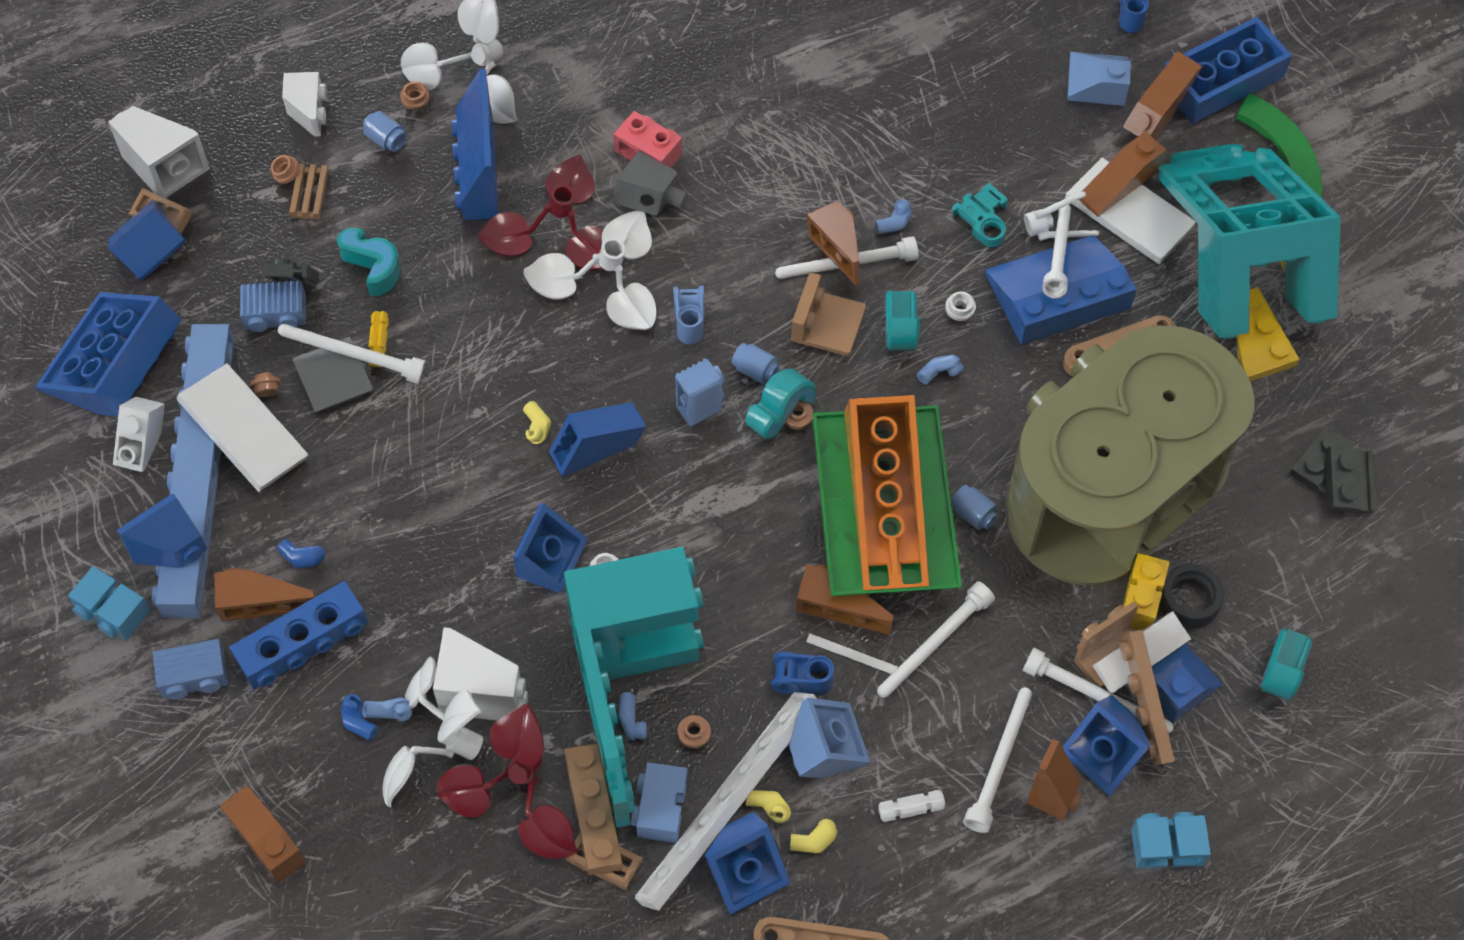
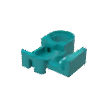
M988 183L973 196L974 201L972 200V194L968 193L962 198L961 205L957 202L952 207V217L954 218L959 215L973 227L972 235L987 247H997L1005 240L1006 225L1003 220L994 214V208L1002 206L1005 209L1008 206V199ZM994 226L999 228L1001 233L999 236L991 238L985 235L984 230Z

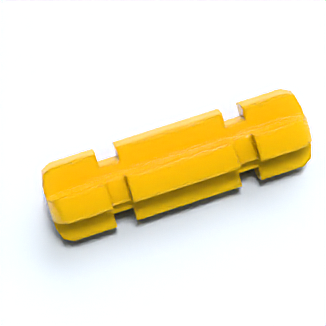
M374 311L371 315L372 325L370 326L368 348L371 351L384 354L386 352L388 333L386 329L389 318L385 311ZM368 363L370 367H382L372 363Z

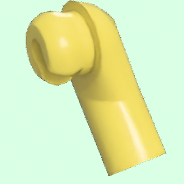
M530 401L523 408L524 413L532 421L530 429L526 430V437L533 444H539L546 440L551 420L535 401Z
M752 790L746 798V806L763 807L775 823H784L790 818V807L778 792Z
M823 819L809 835L791 834L790 851L823 852L836 838V824L830 819Z

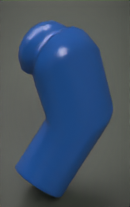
M288 539L281 541L276 549L297 569L317 566L326 556L325 550L321 546L297 548Z
M354 694L345 696L341 704L343 726L347 730L371 741L377 734L378 726L364 719L359 696Z

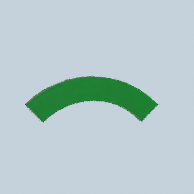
M1248 93L1236 119L1252 127L1266 139H1270L1279 149L1278 153L1283 162L1322 198V179L1318 160L1304 134L1276 107Z

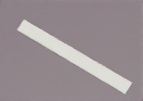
M809 634L806 641L890 674L898 668V666L813 634Z

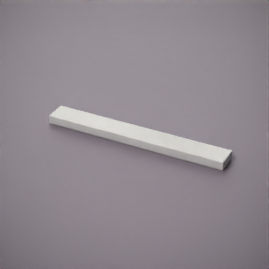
M794 692L635 895V899L642 906L658 911L662 908L791 741L802 701L806 698L817 699L814 694Z

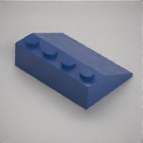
M479 69L456 107V119L451 120L452 135L458 139V143H452L454 161H459V167H454L455 185H460V191H455L456 209H462L463 220L489 219L499 214L493 116L486 69Z
M1094 235L1067 243L1063 273L1068 279L1067 292L1060 298L1048 297L1042 289L1044 276L1051 271L1054 248L985 270V275L1021 345L1131 309L1137 289L1124 265Z
M100 292L35 388L95 414L118 417L119 406L129 401L136 388L142 384L144 376L152 364L159 358V354L167 341L174 335L181 319L158 296Z

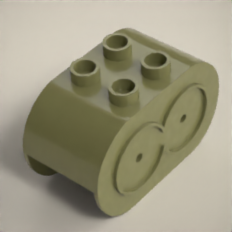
M1150 326L1126 334L1106 351L1098 344H1095L1078 358L1071 370L1075 377L1062 388L1053 381H1050L1032 396L1026 407V410L1031 415L1019 436L1020 443L1005 502V515L1013 541L1021 553L1036 567L1057 579L1072 584L1093 586L1116 581L1132 570L1138 553L1149 555L1221 491L1228 477L1230 459L1237 442L1244 435L1253 418L1254 393L1250 380L1238 360L1220 343L1200 332L1178 326Z

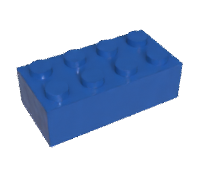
M1255 17L1183 53L1203 67L1178 108L1194 124L1247 97L1248 93L1253 94L1284 78L1292 55L1258 17ZM1169 61L1164 63L1163 69L1169 63Z

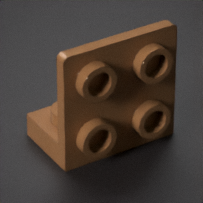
M810 272L792 321L791 341L849 356L866 310V304L825 293V288H821V275Z
M1135 602L1130 603L1126 607L1123 605L1117 606L1108 614L1107 620L1101 624L1094 622L1081 633L1082 639L1077 646L1078 651L1074 663L1091 683L1101 688L1106 686L1092 665L1120 647V642L1123 641L1122 635L1133 632L1130 627L1138 609Z

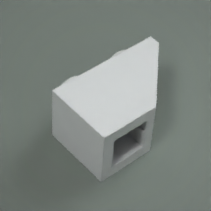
M319 72L284 73L282 97L287 114L315 137L321 136V125L326 124L325 107H322V101H327L326 84H321Z
M134 397L119 406L113 465L140 472L145 470L161 435L164 403Z

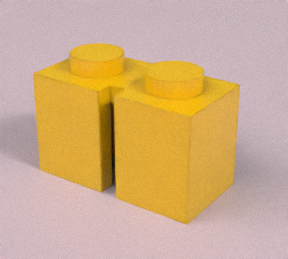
M1140 553L1137 554L1123 602L1124 607L1132 602H1135L1138 606L1130 627L1132 630H1145L1154 623L1169 561Z

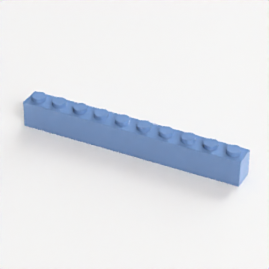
M192 324L191 335L186 336L185 351L188 354L187 362H183L181 370L184 388L180 389L178 394L228 363L231 367L234 338L229 324ZM178 402L181 411L180 416H176L174 422L177 442L171 446V461L174 464L173 472H168L167 487L170 495L173 493L198 529L208 550L203 552L198 560L187 563L181 568L156 566V575L159 579L158 586H154L152 589V604L157 607L162 618H201L221 449Z

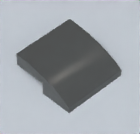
M350 337L340 340L354 345ZM323 348L292 359L315 414L373 392L370 380L359 359Z

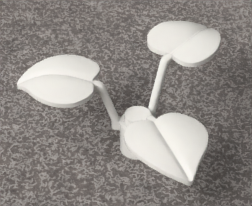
M464 0L460 4L458 9L460 27L467 35H474L473 40L477 43L473 46L470 53L437 61V51L434 46L428 43H416L408 47L401 58L402 72L410 82L422 83L428 91L432 90L440 84L442 79L439 66L472 58L480 66L486 65L485 69L488 75L490 70L496 66L494 62L500 60L503 56V47L496 40L499 32V16L496 1ZM494 74L487 76L493 122L499 124L516 122L515 100L510 84L502 76Z
M639 210L629 212L608 223L602 232L600 253L594 254L593 259L578 273L574 274V263L567 256L560 253L543 255L524 269V276L527 282L536 292L547 298L559 300L572 296L576 291L575 279H580L593 265L599 263L603 269L607 271L615 270L619 292L612 293L608 297L606 310L611 320L619 326L638 330L651 329L655 322L656 306L650 291L639 283H631L625 289L622 284L623 268L621 264L623 258L629 260L644 257L651 247L652 238L645 212Z
M430 656L412 678L407 688L405 699L409 700V707L411 709L420 702L443 720L437 739L440 743L445 744L446 748L413 746L409 749V747L403 746L397 752L386 770L383 781V797L388 807H391L392 799L409 778L413 770L416 754H438L452 758L453 754L456 753L466 759L473 760L479 753L483 743V736L464 727L476 715L481 713L480 708L475 704L468 690L462 689L456 694L448 705L445 714L427 700L426 692L433 685L436 675V663L434 658Z

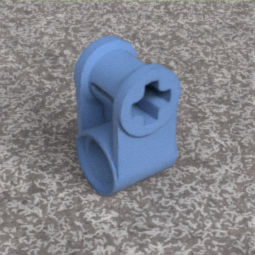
M699 286L698 289L680 290L678 287H673L674 314H676L678 339L685 344H696L701 341L704 335V286Z

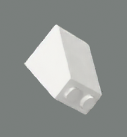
M134 106L117 114L115 118L108 121L123 159L155 194L163 198L171 195L210 169L199 135L193 129Z
M451 628L443 629L433 686L438 709L445 714L452 699L462 689H466L471 693L475 704L481 710V713L474 718L498 720L505 714L528 703V691H525L526 679L521 678L518 665Z

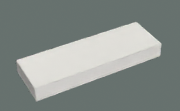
M1174 612L1168 613L1143 630L1151 666L1191 640ZM1120 647L1092 665L1110 693L1115 692L1128 683V675L1131 672L1128 661H1124L1122 658Z

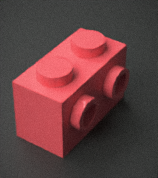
M633 111L614 133L615 152L629 160H632L637 152L641 151L671 168L682 156V137L674 130L666 129L655 123L649 116H643Z

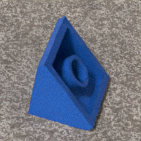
M152 199L109 238V250L143 281L178 250L186 240L158 203Z
M541 503L513 557L516 576L552 591L563 592L565 587L563 571L574 569L588 538L546 504Z

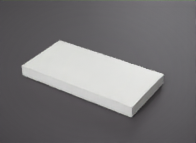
M1101 158L1066 193L1065 199L1082 192L1109 162ZM1143 185L1132 191L1099 217L1079 200L1071 203L1159 265L1196 225V221Z
M228 363L178 394L177 401L258 492L304 462L309 455Z

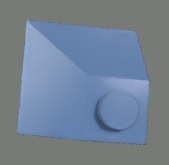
M1070 51L1067 100L1125 106L1130 86L1131 61L1125 56Z
M806 698L802 701L789 744L793 763L800 777L824 778L871 763L850 703Z

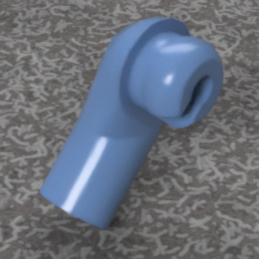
M905 199L897 200L891 217L875 220V229L878 235L899 231L906 226L912 216L909 201Z
M953 354L935 357L917 373V378L920 382L927 385L940 372L945 370L948 371L950 376L958 375L963 370V364L959 362L960 358Z
M625 692L619 697L618 712L624 732L630 740L645 739L647 737V723L644 721L635 722L636 697L632 693Z
M400 697L387 701H364L362 714L364 718H386L406 721L412 716V709L409 707V700Z

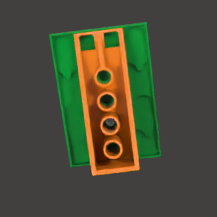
M914 395L849 399L844 411L813 413V430L830 597L962 588L938 405L915 407ZM878 464H884L888 470L880 469Z

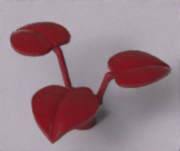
M579 154L563 161L549 173L546 178L545 189L550 196V202L544 205L543 211L529 228H527L525 219L519 214L503 212L492 217L478 233L480 241L488 249L502 256L516 257L523 255L532 247V239L529 234L533 233L547 213L551 212L557 218H569L571 231L575 237L570 238L566 243V256L576 267L582 269L593 259L594 254L600 253L603 230L599 227L588 225L579 233L576 227L573 204L578 205L591 199L595 190L593 177L587 169L582 156ZM596 263L589 270H600L603 268L599 263Z
M525 703L514 711L500 717L490 730V742L495 752L503 758H512L508 768L491 781L484 783L483 773L478 767L467 764L457 765L442 775L437 783L436 793L457 814L464 817H478L484 814L491 804V796L487 789L492 788L506 777H509L515 784L528 783L525 814L528 818L523 820L518 826L521 841L531 852L539 856L553 859L569 857L577 852V847L574 841L573 827L566 814L559 808L550 805H542L537 807L534 812L532 811L534 789L538 782L535 775L542 767L544 739L534 712L529 704Z

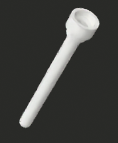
M1069 205L1059 209L1051 271L1043 279V292L1051 298H1060L1067 292L1068 279L1063 273L1071 213Z
M914 236L902 238L901 242H896V246L858 252L859 264L897 257L899 260L905 259L906 262L918 260L916 239ZM829 258L779 267L776 269L775 274L777 278L784 279L806 275L810 272L817 273L838 269V267Z
M282 324L278 328V333L283 337L401 372V376L406 377V381L418 384L421 378L425 360L413 357L412 360L406 358L404 361L286 324Z
M976 582L967 591L966 602L878 687V695L882 698L888 697L975 610L987 609L995 601L992 591L983 583Z
M1033 648L1022 670L1023 672L1032 676L1037 674L1041 677L1045 674L1097 701L1113 695L1136 716V707H1139L1138 705L1050 663V659L1045 657L1046 653ZM1165 719L1169 734L1173 731V724Z
M1024 687L1019 690L979 800L967 809L964 817V825L976 832L987 833L992 824L993 816L991 815L992 810L990 807L1032 696L1029 688Z

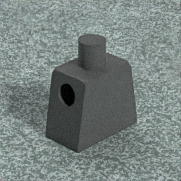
M638 151L617 177L612 202L652 215H658L666 204L682 209L688 193L675 188L678 177L676 170Z

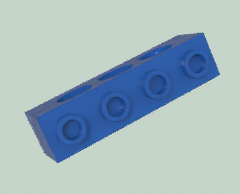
M343 581L229 646V649L252 689L255 690L258 687L270 685L282 673L301 667L313 655L327 652L336 642L344 637L358 634L368 624L364 609L347 583ZM328 618H337L332 624H323ZM300 634L308 635L302 641H294ZM270 651H279L275 657L265 658L266 654Z

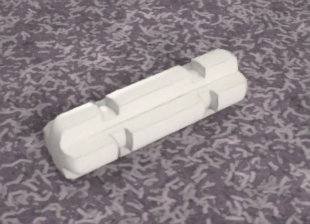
M936 790L928 792L927 796H924L922 793L898 798L897 802L894 803L892 800L879 803L878 810L881 820L887 822L896 820V816H899L901 819L927 813L926 810L929 809L931 812L943 810L945 799L942 791Z

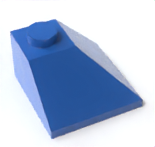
M173 493L117 530L130 558L135 564L181 568L187 563L195 562L201 557L203 552L208 550L198 529Z
M1186 643L1152 666L1162 711L1172 723L1176 722L1223 685Z
M1113 695L1097 702L1063 745L1069 760L1109 796L1114 793L1151 747L1137 716Z
M754 811L724 826L705 854L730 915L791 883L769 826Z

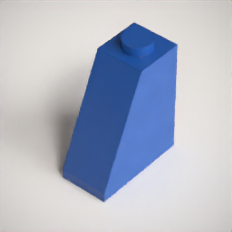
M633 402L570 413L553 442L549 453L561 476H566L635 446L646 425Z

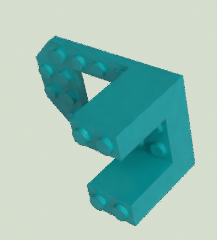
M1226 144L1177 152L1171 157L1170 164L1163 163L1158 167V179L1198 223V312L1219 338L1231 339L1240 334L1249 333L1250 266L1263 267L1271 262H1286L1285 298L1308 323H1323L1327 319L1337 318L1341 216L1271 149L1258 148L1256 152L1244 151V145ZM1254 176L1277 200L1228 208L1208 186L1213 185L1217 181L1227 180L1234 182L1242 180L1243 177Z
M683 546L563 571L572 634L617 828L630 825L629 813L635 812L631 782L627 777L623 739L621 735H614V724H618L614 703L607 704V693L611 692L609 680L699 661V649L704 648L701 630H694L693 626L694 621H699L698 608L704 607L700 587H693L691 578L696 577L695 566L692 557L686 558Z

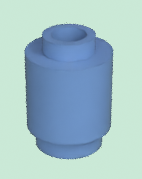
M382 111L371 113L364 120V135L386 151L396 152L405 144L407 133L404 132L403 126Z
M742 343L732 358V365L736 366L737 371L761 384H765L779 371L777 357L753 344L747 345Z
M963 485L951 499V505L955 507L954 511L977 530H981L983 527L989 529L999 516L996 513L998 505L975 487L970 488L968 485Z

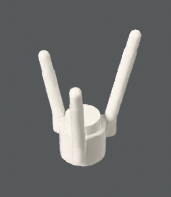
M1082 191L1044 209L1024 214V223L1028 234L1031 237L1038 235L1040 241L1055 238L1056 231H1049V228L1054 226L1051 213L1085 197L1086 193ZM1097 230L1068 231L1067 238L1098 236L1099 232Z

